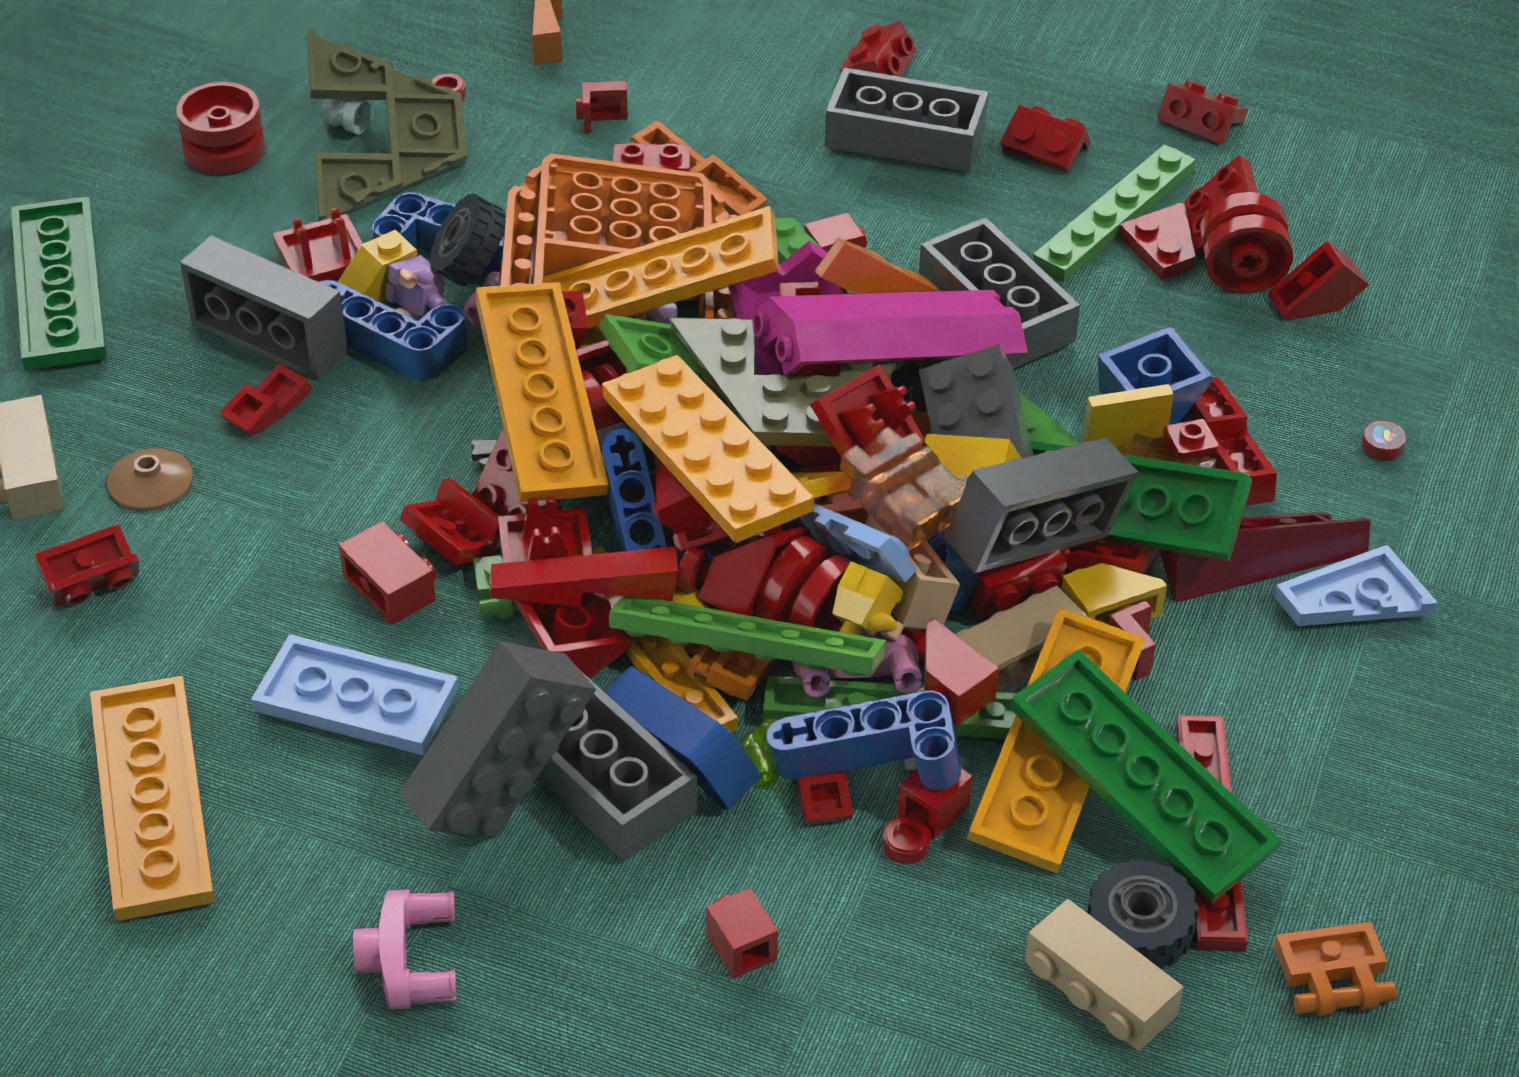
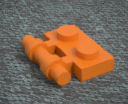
M1372 922L1276 935L1273 947L1288 987L1308 984L1311 992L1294 995V1008L1298 1015L1315 1012L1318 1017L1334 1015L1336 1009L1358 1006L1362 1011L1376 1009L1379 1003L1396 1001L1397 992L1394 982L1376 983L1373 975L1385 972L1387 959ZM1351 978L1354 985L1352 987L1332 989L1329 981Z

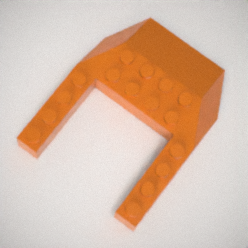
M550 153L541 161L540 167L533 168L527 174L526 181L520 187L515 185L508 191L506 225L503 235L498 286L539 284L543 282L544 276L727 220L737 215H730L724 208L725 200L718 192L711 188V183L702 173ZM728 287L687 299V301L697 302V318L699 319L737 318ZM705 380L704 383L711 389V387Z

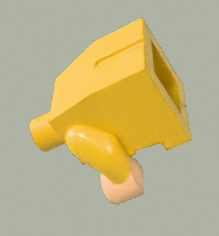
M850 562L838 585L832 612L843 623L839 632L858 635L862 631L874 636L876 632L881 631V635L897 641L904 625L890 615L896 603H900L905 592L887 575Z

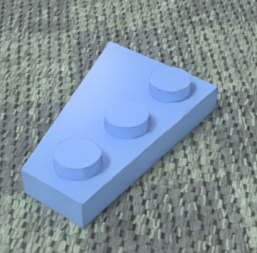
M815 503L813 512L797 518L802 526L811 529L809 533L811 538L827 546L832 556L842 555L859 565L887 575L893 581L906 582L918 570L908 558V548L894 536L880 532Z
M1388 545L1277 584L1274 598L1297 626L1435 615L1438 604Z

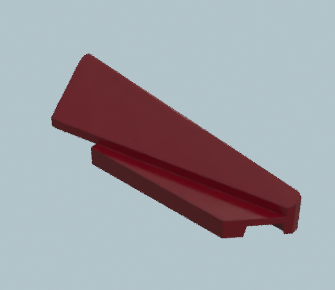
M1322 512L1242 518L1230 561L1159 549V553L1173 596L1181 602L1342 561L1369 551L1371 520L1368 518L1333 521L1332 514Z

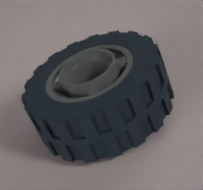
M472 193V195L468 194L465 198L460 199L456 206L450 210L448 216L441 224L439 232L436 234L430 252L431 269L461 286H467L468 283L474 282L492 261L491 259L497 252L499 243L503 238L506 225V213L503 212V209L475 193Z
M1132 859L1127 863L1121 864L1119 862L1114 864L1110 870H1104L1099 875L1098 881L1094 882L1090 889L1087 913L1157 967L1164 969L1165 965L1170 963L1173 965L1179 961L1180 956L1183 953L1186 954L1190 949L1191 940L1194 939L1198 903H1195L1196 894L1193 887L1190 888L1187 884L1188 880L1182 874H1177L1174 868L1168 865L1157 864V861L1153 860L1139 861V859Z

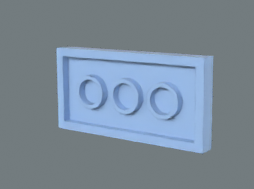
M289 634L252 696L251 703L254 712L424 756L459 686L457 676Z

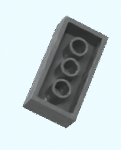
M843 68L826 109L824 147L839 149L844 152L851 151L869 154L879 158L909 161L914 164L944 167L954 171L971 172L986 129L989 92Z
M986 217L921 243L919 274L928 278L940 290H994L1000 296L999 302L1004 307H1013L1020 313L1028 353L1012 364L1013 369L1076 342L1080 304Z
M213 236L207 238L180 261L191 324L316 380L325 375L348 353L340 291L331 286L324 285Z
M1000 344L919 370L932 434L1010 439L1021 458L1034 456L1013 366ZM952 480V482H953V484H954V486H955V488H956V490H957V492H958V494H959V496H960V498H961L962 492L960 491V489L957 487V485H956V484L954 483V481Z
M1107 438L1086 443L1082 442L1074 446L1054 451L1050 450L1021 459H1013L1009 462L989 467H980L973 470L967 478L965 489L957 507L952 513V519L943 538L974 573L1106 538L1138 471Z
M500 641L399 794L429 831L496 838L499 832L507 825L509 817L524 795L531 790L535 779L550 757L556 753L560 742L575 720L582 715L586 704L597 689L566 654Z
M584 674L597 690L586 704L582 715L575 720L560 742L556 753L550 757L536 779L620 859L625 861L697 813V776Z

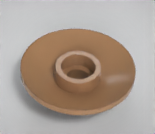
M161 448L143 449L128 454L116 462L107 476V488L111 498L122 507L136 511H153L176 503L187 494L193 482L192 468L187 459L177 452Z

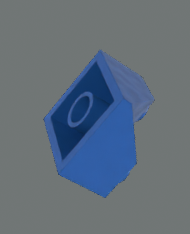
M1171 326L1098 355L1099 391L1102 395L1169 384L1174 393L1169 425L1177 424L1212 382V374Z

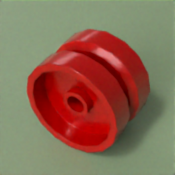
M231 82L207 83L191 89L177 103L176 113L179 131L181 132L183 155L191 167L205 173L227 174L249 168L261 159L265 151V139L261 124L259 99L250 88Z
M1236 193L1218 200L1205 212L1200 224L1201 239L1205 253L1207 273L1215 285L1228 292L1240 294L1256 293L1277 285L1288 274L1293 263V248L1288 233L1286 214L1277 201L1260 193Z
M801 536L792 541L772 564L761 585L756 601V616L832 631L836 625L841 623L832 614L837 588L849 563L853 561L842 555L832 556L827 546L811 537Z

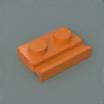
M703 645L691 659L687 675L691 677L696 673L707 677L705 683L722 690L727 695L736 696L747 701L778 659L761 660L756 658L754 654L741 651L718 652L708 645Z

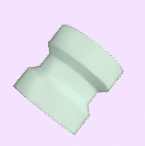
M324 99L321 108V117L325 124L334 127L342 125L346 131L357 135L364 133L373 115V106L370 100Z

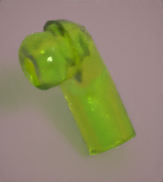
M775 719L764 720L761 726H757L743 745L744 751L761 775L757 781V784L761 786L771 784L778 777V773L771 760L772 756L766 739L767 730L777 721Z

